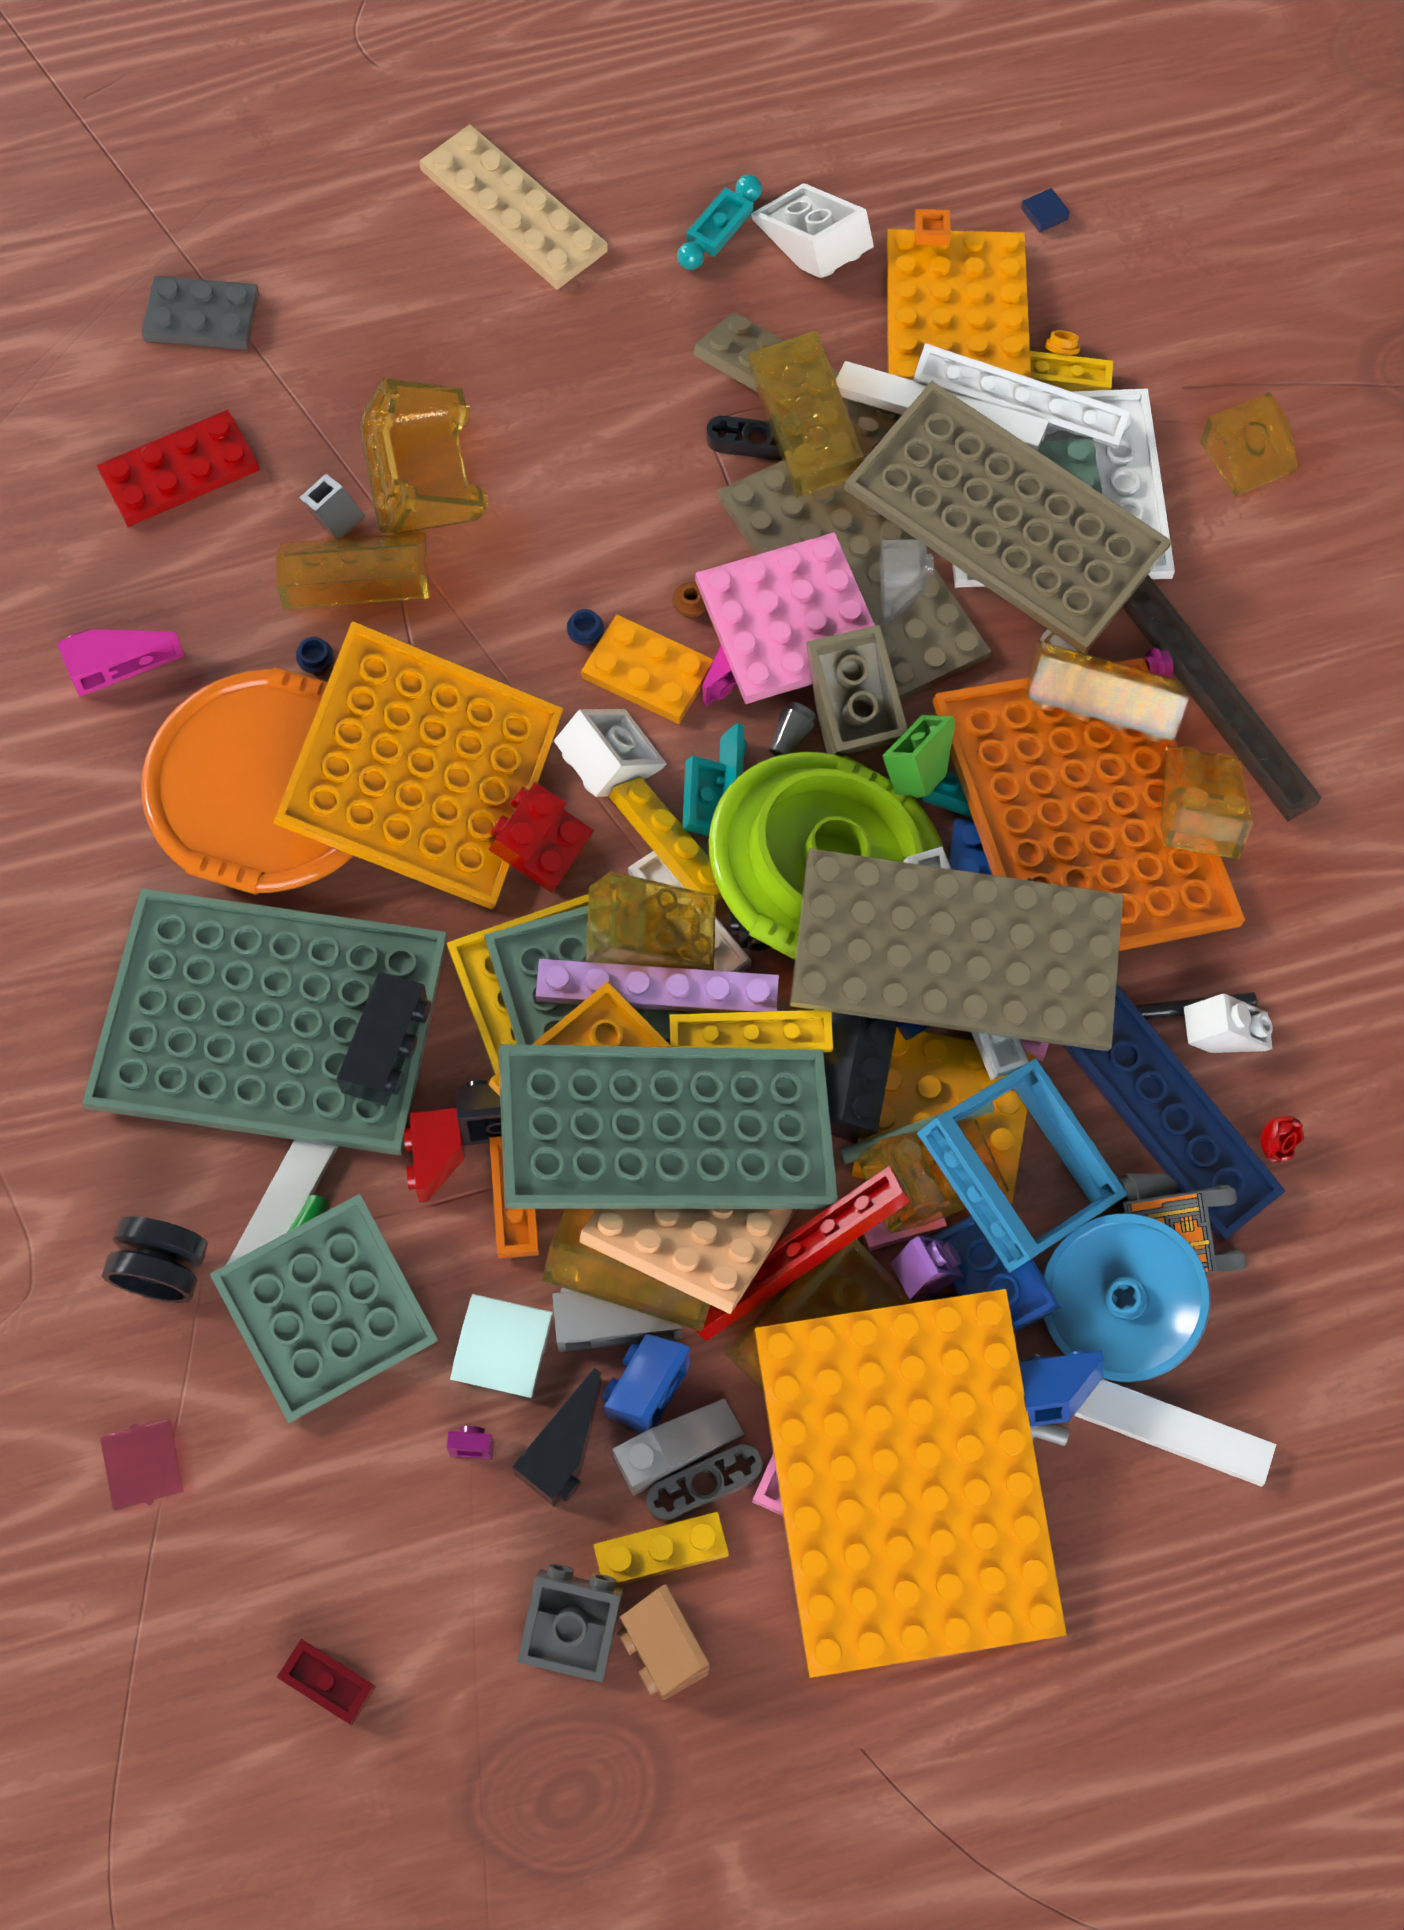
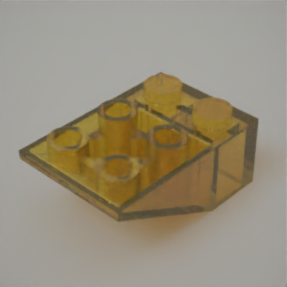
M1167 745L1165 750L1161 830L1164 846L1240 859L1254 822L1241 759L1226 753L1211 754L1198 751L1189 746L1175 747Z
M609 872L589 886L586 961L714 970L716 895L617 872Z
M973 1119L957 1123L1003 1194L1008 1193L1009 1189L977 1120ZM918 1131L882 1138L858 1160L867 1181L890 1166L898 1175L911 1200L910 1203L884 1220L890 1234L921 1227L967 1209L918 1136Z

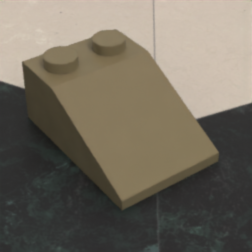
M880 625L807 641L806 646L818 722L826 753L844 756L894 744L908 728Z

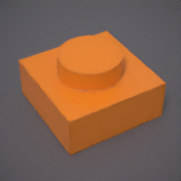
M915 209V245L950 246V210Z

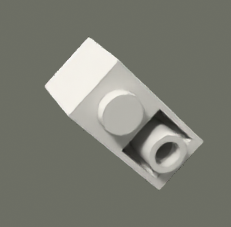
M1224 993L1184 1007L1188 1044L1209 1053L1253 1052L1273 1049L1271 1041L1273 1026L1268 1012Z

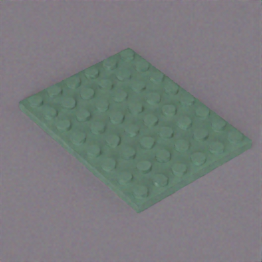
M141 888L82 1104L85 1109L402 1156L404 1147L403 1131L409 1124L448 941L447 932ZM379 971L424 984L427 999L431 1001V1008L424 1024L419 1023L415 1032V1036L418 1038L415 1052L411 1059L405 1058L401 1071L404 1072L400 1091L397 1095H391L387 1106L343 1094L337 1081L341 1065Z

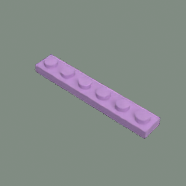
M539 959L536 1002L580 1005L608 981L636 1009L695 1013L777 1011L779 975Z

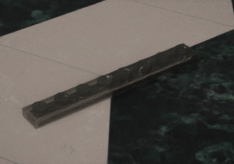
M1147 575L1123 605V609L1153 648L1166 650L1170 653L1173 660V674L1287 822L1318 805L1322 797L1154 581Z

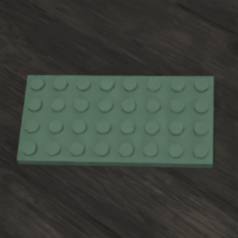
M500 1044L498 1058L505 1209H827L838 1201L823 1050Z

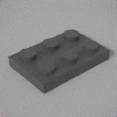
M154 276L141 332L143 339L149 342L248 350L259 297L257 284Z

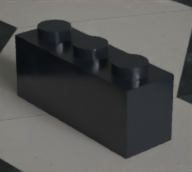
M378 972L337 1076L341 1093L384 1106L388 1105L392 1094H398L404 1077V1072L401 1069L405 1058H412L418 1039L415 1036V1032L419 1023L424 1024L431 1008V1001L427 999L424 984Z

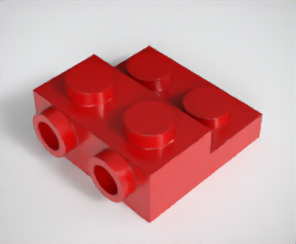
M534 782L529 790L524 786L521 787L510 803V806L515 808L511 817L507 818L502 815L491 830L490 834L495 837V840L488 850L553 893L595 830L564 810L566 802L537 782Z

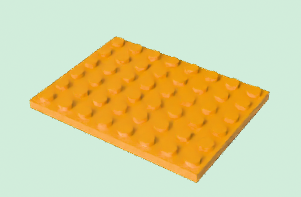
M1006 1289L754 1328L809 1678L1067 1636L1029 1416L1025 1407L1024 1388Z

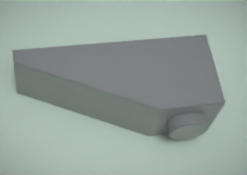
M572 1285L563 1287L561 1293L552 1294L559 1352L631 1345L633 1342L640 1344L646 1334L667 1340L682 1339L681 1320L595 1289L586 1290L585 1286Z
M724 1398L653 1427L613 1448V1459L634 1497L657 1482L686 1469L745 1437V1434Z

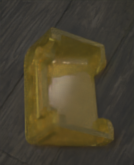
M382 378L362 415L360 432L377 525L381 533L402 534L478 521L488 509V495L484 492L481 485H468L458 437L463 425L468 423L470 417V408L465 402L463 388Z

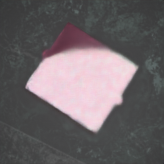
M169 1419L143 1426L132 1424L128 1430L100 1437L114 1510L144 1502L147 1505H152L155 1499L184 1492L171 1421Z

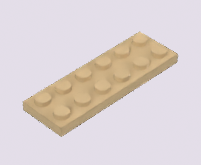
M470 124L419 161L420 170L557 290L608 252L605 240Z

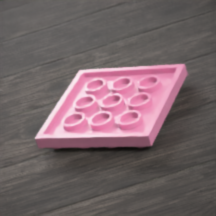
M835 532L695 573L696 584L745 704L812 684L806 646L807 641L875 626Z

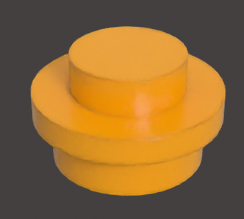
M1057 330L1051 332L1050 338L1046 340L1045 348L1053 354L1072 356L1080 352L1081 345L1078 343L1079 336L1077 334Z

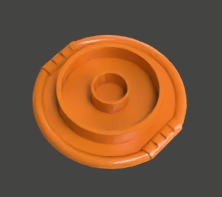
M277 667L234 674L217 680L189 696L175 708L160 726L149 746L144 761L141 780L142 804L149 828L156 841L165 853L185 870L186 874L258 895L259 893L287 891L318 881L333 873L354 856L273 824L328 682Z

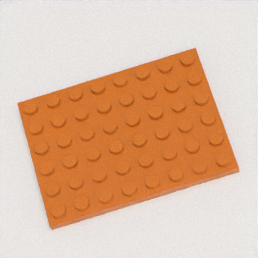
M1143 657L936 693L932 702L937 716H953L955 720L950 754L992 875L1021 880L1031 878L1035 882L1123 894L1119 951L1241 927L1245 921L1243 912Z

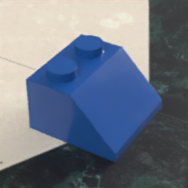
M649 1334L645 1335L640 1344L633 1342L622 1363L627 1366L619 1380L612 1378L601 1399L606 1402L604 1405L605 1416L639 1435L658 1425L690 1369V1347Z

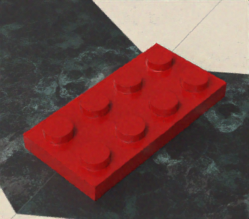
M228 409L96 465L127 527L259 471L258 463Z

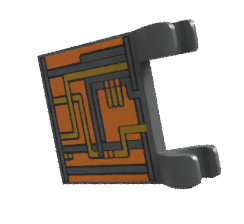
M1220 1185L1204 1190L1123 1202L1124 1214H1136L1153 1218L1179 1233L1197 1253L1206 1273L1241 1270L1247 1265L1245 1254L1238 1249L1214 1252L1208 1207L1235 1204L1237 1201L1236 1191L1231 1186Z

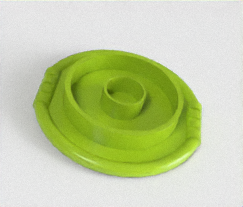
M819 752L784 754L772 757L749 768L727 788L720 798L713 814L709 833V858L716 885L731 912L750 932V936L794 960L809 848L903 862L909 856L935 848L943 847L944 849L934 824L912 796L895 794L890 779L846 755L839 756Z

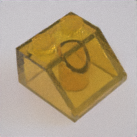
M1271 392L1207 418L1200 443L1235 496L1297 471L1298 463L1289 420Z

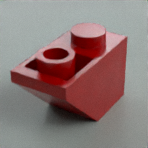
M457 1108L410 1113L411 1127H406L403 1132L406 1152L413 1151L414 1165L406 1166L409 1190L416 1189L419 1202H427L465 1159L463 1140L457 1120Z

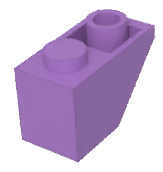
M917 1236L912 1239L890 1263L909 1299L915 1301H924L928 1299V1293H937L964 1277L958 1267L961 1264V1259L955 1248L949 1242L945 1244L943 1240Z

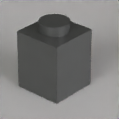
M327 474L299 497L321 527L338 541L344 535L353 531L356 524L365 517L343 486Z

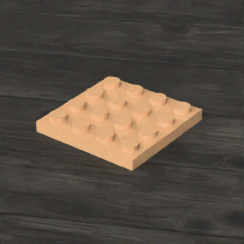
M597 1209L582 1229L579 1242L731 1314L797 1209Z

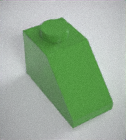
M921 715L885 752L883 758L895 794L910 795L915 798L927 797L944 779L947 773L955 728L953 716Z

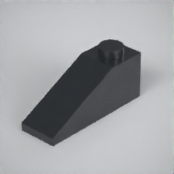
M596 1368L589 1373L512 1466L515 1476L553 1507L560 1499L565 1502L568 1501L581 1484L578 1477L582 1471L602 1385L601 1372Z

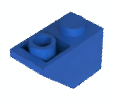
M1077 1350L1066 1356L1052 1358L1034 1356L1024 1362H1019L1024 1388L1026 1412L1028 1411L1030 1427L1069 1422L1103 1379L1102 1351Z

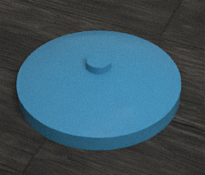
M1113 1214L1091 1220L1075 1229L1060 1243L1051 1256L1045 1270L1044 1279L1061 1307L1044 1317L1051 1337L1065 1355L1077 1350L1102 1351L1104 1379L1117 1382H1139L1161 1376L1173 1370L1192 1353L1206 1329L1210 1314L1211 1294L1204 1266L1191 1245L1179 1233L1153 1218L1136 1214Z

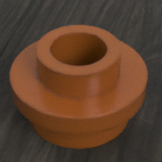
M695 582L683 583L675 589L673 593V606L682 616L696 618L706 610ZM694 596L696 599L687 600L685 597Z

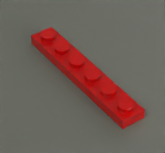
M888 1166L777 1242L731 1314L698 1298L688 1303L686 1306L697 1333L705 1341L709 1340L910 1203L911 1200L898 1175Z

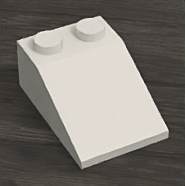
M805 183L751 213L752 220L800 269L819 278L833 274L835 269L849 261L860 258L862 253L874 247L866 209Z

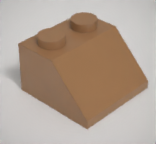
M666 1584L656 1589L620 1616L623 1629L619 1630L617 1634L629 1656L637 1652L645 1667L639 1670L638 1673L650 1695L658 1692L662 1701L708 1675L709 1662Z

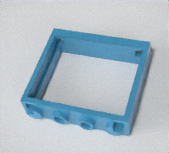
M1036 1058L938 1116L917 1132L1009 1273L1128 1195L1116 1178L1117 1176L1112 1172L1096 1148L1095 1143L1089 1138L1073 1114L1072 1109L1064 1101L1049 1075L1046 1074ZM1013 1089L1091 1203L1037 1240L1033 1239L957 1125L961 1120Z

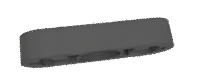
M737 1445L657 1482L650 1488L647 1495V1508L650 1515L659 1522L670 1523L752 1485L761 1475V1455L750 1445ZM742 1455L745 1461L750 1459L754 1461L750 1466V1475L744 1476L742 1471H736L728 1476V1480L732 1484L724 1486L723 1474L716 1465L723 1463L724 1471H727L736 1465V1457ZM701 1472H708L717 1480L715 1491L709 1495L697 1493L692 1486L694 1477ZM685 1481L686 1492L694 1502L686 1504L685 1496L673 1502L674 1510L671 1512H667L664 1507H655L654 1504L659 1502L660 1492L665 1491L668 1496L681 1492V1487L677 1483Z

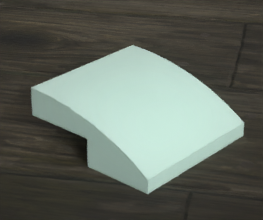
M472 1294L463 1323L450 1380L532 1398L542 1355L546 1349L553 1312Z

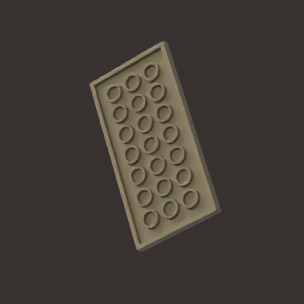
M931 381L847 479L844 486L845 491L1084 654L1158 563L1172 542L1166 536L934 381Z
M833 437L718 490L719 501L755 555L835 532L875 625H880L900 702L990 659V648L915 538L844 490L845 482L862 463V460L851 446Z
M809 848L806 860L790 1006L1108 1051L1112 1048L1123 894Z

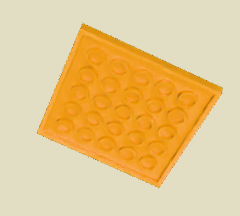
M352 621L273 824L493 910L510 864L488 850L495 840V837L490 832L502 815L507 818L511 817L515 808L510 806V803L521 787L524 786L529 790L534 782L538 783L563 708Z

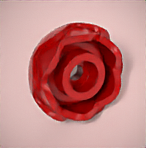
M1283 1115L1271 1119L1266 1124L1260 1135V1145L1267 1159L1274 1163H1281V1161L1293 1158L1295 1147L1304 1140L1303 1125L1298 1119L1293 1116Z

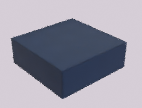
M1052 188L1023 200L1021 207L1039 233L1068 220L1070 213Z

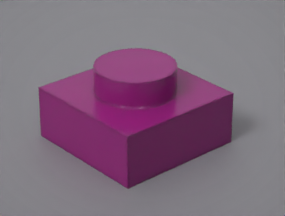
M461 1426L459 1432H448L447 1450L450 1457L492 1460L494 1441L491 1434H485L484 1428Z

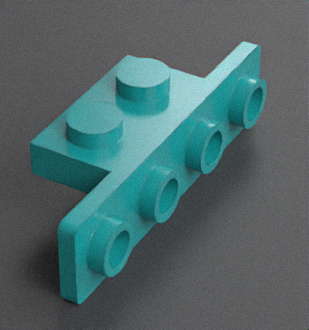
M736 723L721 736L719 762L693 755L685 761L682 830L709 836L713 814L720 798L727 788L744 773L743 757L747 749V741L744 739V725Z

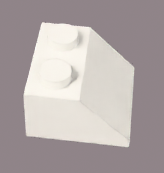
M579 709L554 740L562 752L563 759L575 769L583 780L586 790L595 797L609 796L614 786L638 777H642L645 780L667 765L626 709Z

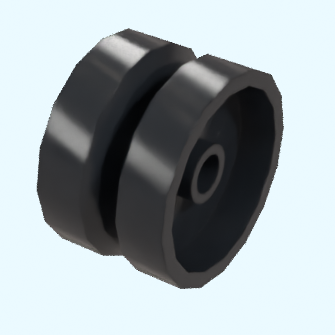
M122 1217L118 1221L113 1237V1242L121 1251L112 1252L107 1256L101 1275L102 1278L117 1288L146 1298L176 1303L189 1302L193 1297L198 1280L190 1269L199 1267L203 1263L208 1246L206 1239L193 1231L165 1221L146 1217Z

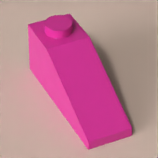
M91 629L83 633L71 634L66 639L56 642L79 697L185 657L176 632Z

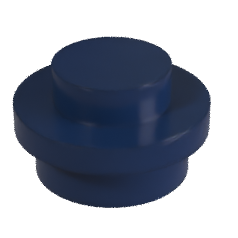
M589 609L576 611L567 622L569 638L579 645L596 643L604 632L602 619Z
M318 637L306 638L300 643L296 651L298 666L303 671L313 674L321 673L328 669L334 658L331 646Z

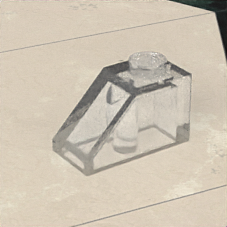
M881 541L879 572L882 623L893 621L925 591L927 577L933 576L934 557L933 554H927L926 541Z

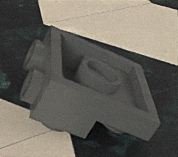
M549 1564L548 1570L540 1569L535 1576L517 1662L603 1682L624 1588L616 1587V1579L607 1575L591 1574L590 1580L574 1577V1569L568 1566Z

